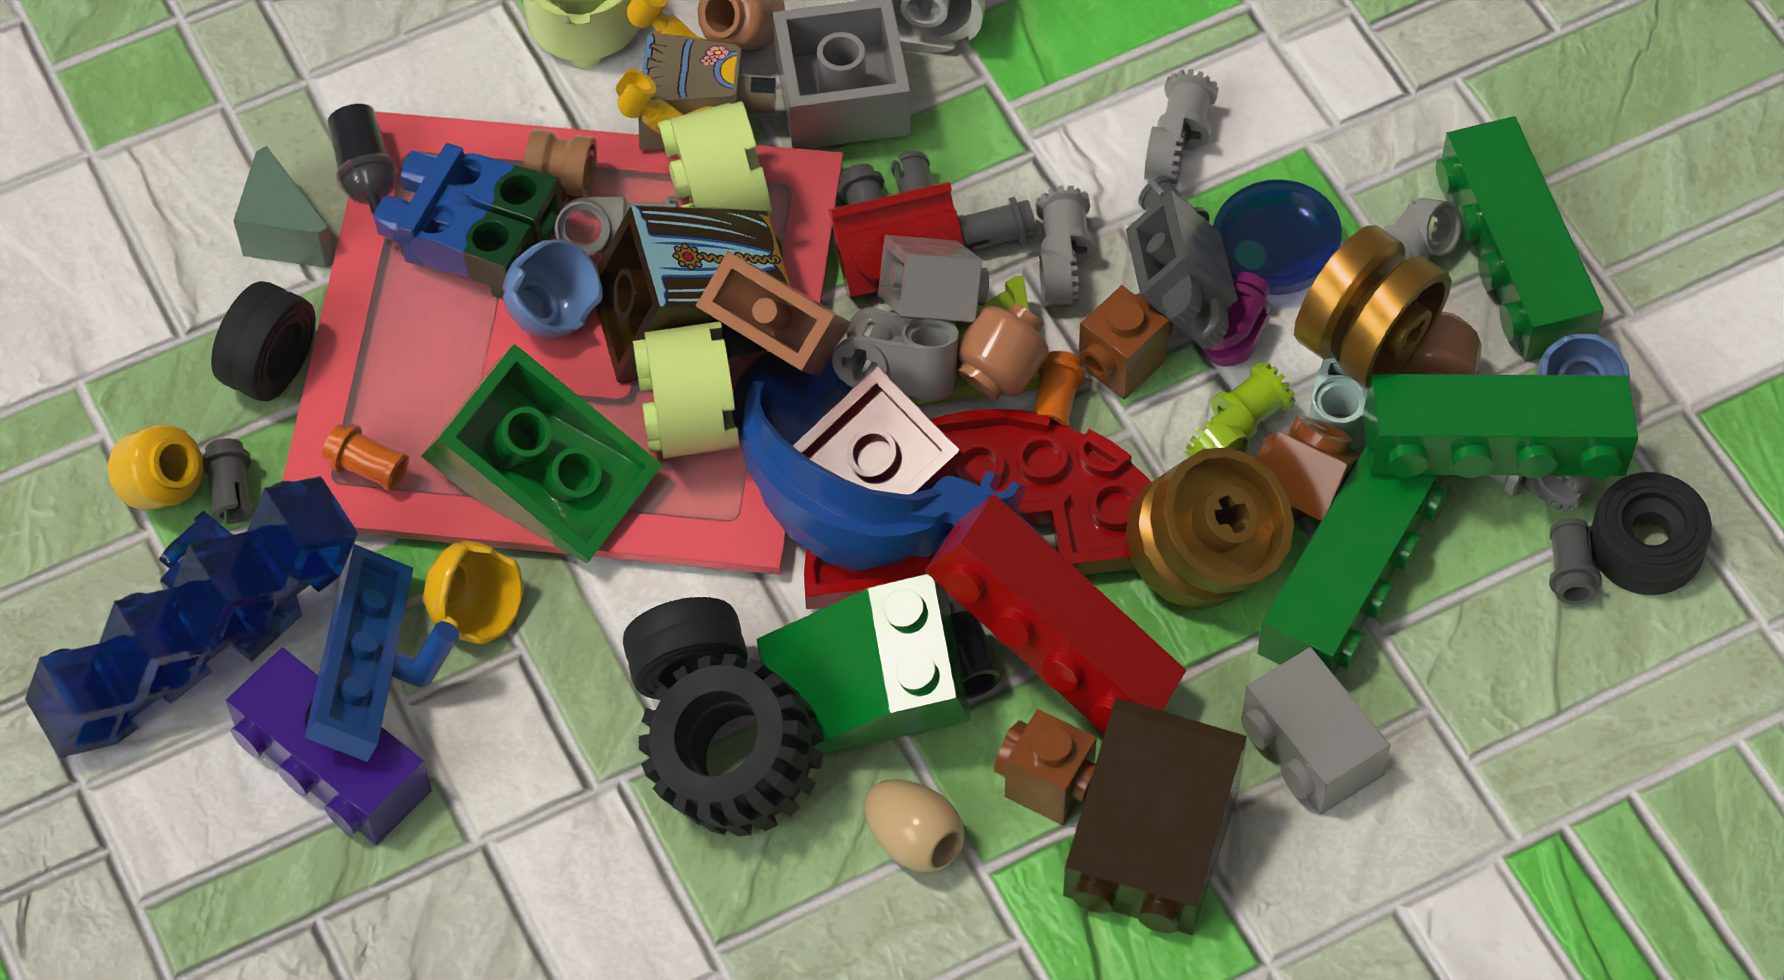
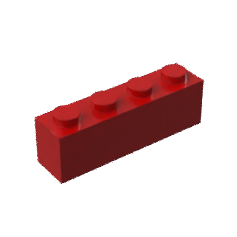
M996 494L991 495L956 523L924 570L953 599L957 600L987 627L1001 643L1010 648L1048 686L1055 689L1103 734H1105L1116 697L1163 711L1186 672V669Z

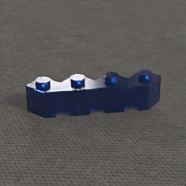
M322 476L294 482L282 481L273 486L265 487L247 532L220 538L207 537L197 543L189 544L173 588L146 594L141 592L133 593L120 600H115L98 644L72 650L68 648L58 649L46 656L39 657L25 700L59 758L120 743L139 728L134 720L135 716L161 697L172 704L213 673L207 663L236 640L239 645L246 648L287 617L281 606L309 585L317 592H320L340 577L358 532Z

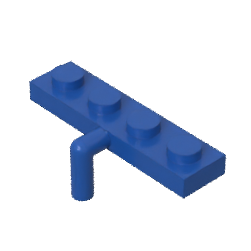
M356 544L352 546L343 564L305 738L368 762L378 745L391 677L416 687H426L434 680L457 642L459 631L453 624L441 621L436 623L416 658L397 651L413 567Z

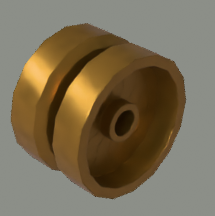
M1377 225L1363 227L1333 254L1318 274L1304 298L1294 328L1296 340L1320 358L1329 359L1340 355L1339 367L1342 372L1367 390L1372 374H1398L1408 364L1439 319L1449 297L1452 282L1448 272L1424 256H1415L1405 260L1406 249L1403 243Z
M1229 447L1200 450L1144 486L1129 509L1125 534L1131 561L1145 584L1166 601L1193 609L1217 606L1275 572L1291 548L1294 519L1289 496L1273 471L1253 455Z

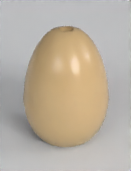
M901 779L881 781L874 785L867 793L864 803L866 821L877 842L894 861L914 871L934 872L945 868L957 857L965 837L963 821L954 806L943 795L924 785Z

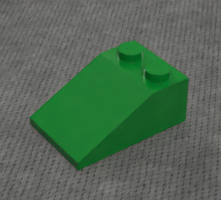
M513 344L494 363L421 455L422 458L472 498L584 563H588L663 466L662 463L516 344Z
M928 574L865 589L756 639L760 662L800 693L799 695L810 704L816 715L811 720L821 727L823 741L813 744V747L823 755L971 721L949 600L942 587Z

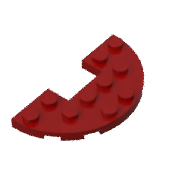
M981 409L946 414L930 419L966 458L947 476L959 477L980 486L987 471L995 472L1002 476L996 492L1006 491L1011 482L1025 485L1026 490L1017 512L1031 526L1052 523L1056 550L1080 573L1090 575L1136 569L1130 558L1125 534L1129 509L1142 488L1151 481L1131 463V454L1091 429H1088L1086 434L1069 427L1051 423V417L1037 415V412L1014 409ZM806 549L804 565L806 610L828 607L871 587L926 575L927 573L924 570L931 562L930 556H909L901 562L857 571L825 562Z

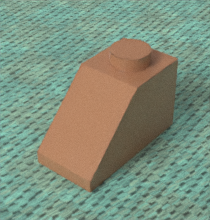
M727 251L696 304V307L799 370L820 377L851 324L850 321L797 289Z

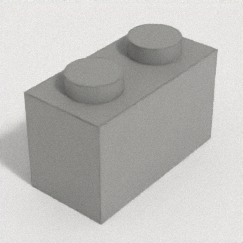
M896 235L884 236L878 296L900 316L975 322L977 305H985L989 290V272L987 268H982V259L954 240Z
M1311 647L1246 686L1241 722L1247 736L1259 749L1267 748L1281 765L1282 777L1291 792L1299 799L1306 797L1320 815L1384 776L1391 744Z

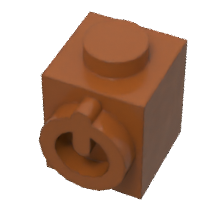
M1121 285L1080 323L1078 357L1083 363L1082 368L1125 400L1165 362L1167 338L1172 335L1173 323L1142 298L1140 293L1134 294Z
M1297 415L1293 424L1280 430L1277 435L1270 433L1267 436L1256 459L1276 475L1289 496L1294 517H1304L1306 513L1322 521L1361 453L1350 448L1353 439L1343 430L1317 419L1304 418Z
M1038 708L1028 724L1021 720L1017 721L1007 731L994 766V772L1005 777V798L1064 826L1078 800L1083 803L1085 801L1095 768L1097 737Z

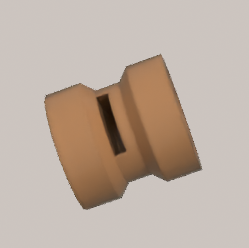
M532 130L526 146L524 168L558 177L560 188H563L569 196H589L594 182L597 163L596 139L594 137L576 135L572 139L566 140L557 138L553 131Z

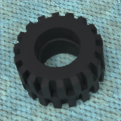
M725 654L722 663L712 655L698 659V670L696 671L690 670L685 665L676 670L673 675L677 682L670 689L664 684L660 685L653 694L660 700L656 710L646 708L641 721L650 727L649 734L639 736V750L650 757L641 765L645 776L656 783L653 790L661 799L672 805L674 809L696 824H701L711 832L722 835L725 834L727 829L736 836L752 835V824L757 825L764 831L778 826L775 815L781 811L791 817L800 808L794 801L800 791L810 795L816 784L815 781L808 777L810 769H821L823 754L813 747V744L823 741L821 727L811 720L816 714L810 704L799 695L800 693L763 663L752 658L747 662L737 654ZM755 715L757 737L748 758L729 773L709 776L706 767V755L715 733L732 719Z

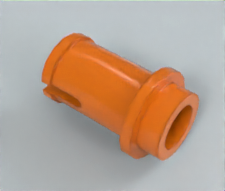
M1051 351L1038 370L1040 384L1033 412H1037V415L1051 417V423L1066 427L1070 426L1069 419L1077 388L1081 387L1086 380V372L1082 368L1083 363L1077 355L1067 351Z
M340 424L335 426L328 435L322 452L323 458L330 461L332 470L342 472L347 469L382 485L383 488L389 491L395 490L400 484L409 464V456L407 454L397 452L362 435L361 427L356 424H350L348 427Z

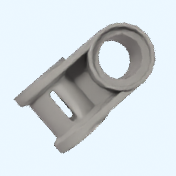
M865 308L856 312L850 319L851 324L846 331L847 338L842 340L834 351L832 359L834 371L842 381L852 387H856L878 366L905 395L923 401L941 400L950 396L956 389L959 331L948 320L904 317L898 313L887 312L878 308ZM873 324L874 327L869 337L865 336L864 334L868 326ZM866 361H871L868 370L866 372H862V369Z

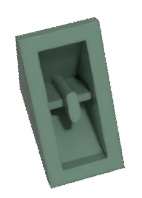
M265 146L256 151L233 220L243 256L323 268L331 266L335 253L328 226L270 149Z

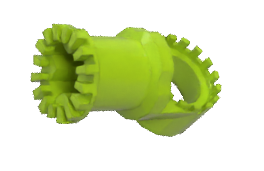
M1258 362L1251 368L1250 377L1231 392H1219L1211 400V407L1215 416L1211 417L1210 422L1207 420L1203 424L1207 428L1204 432L1200 428L1197 429L1196 433L1200 435L1198 439L1194 436L1191 437L1190 441L1194 445L1192 447L1190 444H1187L1186 457L1189 458L1202 449L1229 447L1245 453L1249 447L1250 440L1256 436L1257 427L1277 411L1287 412L1296 402V399L1293 397L1295 393L1293 390L1288 389L1290 386L1289 382L1282 383L1281 380L1285 378L1282 373L1276 376L1278 368L1275 366L1271 368V364L1268 362L1266 364Z

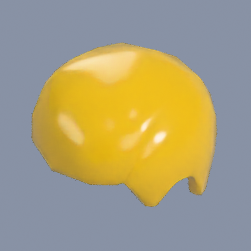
M465 540L450 545L439 553L426 574L422 601L432 623L436 625L438 622L445 621L453 624L459 631L458 639L473 644H487L503 636L518 616L524 592L521 568L514 559L480 542Z

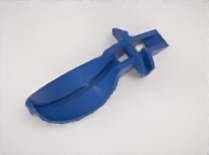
M754 381L746 394L741 445L748 472L756 483L765 506L789 537L825 562L859 571L901 562L909 556H931L939 550L956 523L993 494H996L1033 528L1017 512L1026 486L1017 482H1011L1006 491L996 492L1002 476L995 472L987 471L980 486L959 477L945 476L932 489L908 495L872 490L843 479L811 461L782 438L765 417L760 404L764 388L763 382Z

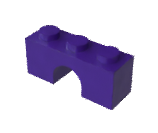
M282 647L226 699L234 723V727L230 732L237 743L251 756L259 758L264 753L279 766L277 771L281 778L296 793L305 797L311 792L326 804L324 809L327 815L341 830L349 835H354L359 831L377 846L432 791L425 761L382 726L378 745L368 762L305 738L318 675Z

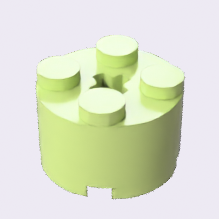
M523 0L526 24L533 40L548 53L570 60L573 65L580 68L594 67L604 57L621 50L634 38L639 30V27L633 25L627 16V7L632 0Z
M742 101L732 104L726 103L658 121L667 157L677 154L679 160L672 161L668 165L678 200L690 198L691 203L681 205V207L767 211L769 218L773 217L764 172L759 164L755 149L757 146Z
M721 321L644 332L645 340L633 341L640 391L653 390L654 402L642 403L649 453L662 451L663 459L739 448L738 428H735L733 418L735 405L724 339H722Z

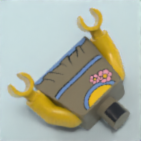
M632 0L627 7L628 20L639 28H648L652 25L656 29L654 33L647 32L642 71L628 69L616 85V93L619 96L617 100L618 108L621 114L628 118H638L639 150L664 149L658 121L714 106L742 101L746 113L775 114L776 78L742 77V49L739 46L731 43L710 41L697 36L675 14L667 16L662 12L668 4V0Z

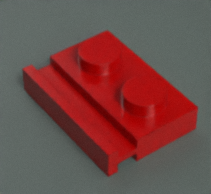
M942 182L828 209L834 229V239L847 296L854 297L878 291L885 235L954 240L964 246L957 211L954 209L950 182Z

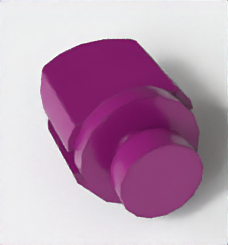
M1242 272L1237 275L1233 282L1238 300L1231 305L1227 313V320L1229 321L1227 333L1224 335V339H1221L1219 344L1214 345L1213 348H1204L1207 357L1216 365L1223 367L1234 366L1247 361L1269 321L1270 305L1266 299L1270 293V287L1263 278L1256 274Z

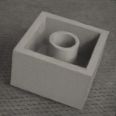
M860 0L773 12L775 56L792 148L808 149L911 135L910 87L892 0Z

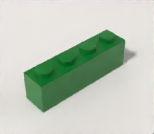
M1516 116L1446 132L1442 158L1437 159L1435 165L1437 180L1444 194L1451 193L1462 218L1461 236L1465 242L1472 241L1479 256L1478 271L1484 288L1487 291L1494 290L1500 304V322L1506 338L1509 341L1516 340L1526 362L1541 358L1553 343L1567 335L1593 333L1598 335L1604 308Z
M1372 374L1363 409L1370 475H1395L1403 478L1417 475H1459L1465 478H1475L1483 475H1522L1528 478L1588 476L1596 479L1610 476H1626L1639 438L1628 375Z
M1366 445L1263 619L1257 654L1281 665L1311 647L1333 675H1335L1339 666L1349 670L1364 643L1365 634L1359 631L1367 617L1378 620L1388 604L1394 585L1388 583L1394 570L1398 567L1406 571L1417 553L1422 536L1416 533L1424 519L1434 522L1445 504L1450 488L1441 484L1443 475H1417L1408 478L1395 475H1370Z

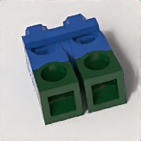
M446 142L438 156L414 150L411 151L402 166L400 178L403 189L414 192L415 195L410 202L391 195L384 196L374 212V221L378 234L401 244L406 262L420 267L425 264L439 272H454L490 286L492 296L503 299L504 291L502 285L511 264L530 247L543 240L552 239L555 233L556 218L564 208L558 177L480 154H464L463 147Z

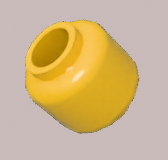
M169 424L137 429L121 437L111 450L107 464L109 481L115 494L127 505L142 511L172 507L188 500L200 486L204 472L203 456L196 441L185 430Z

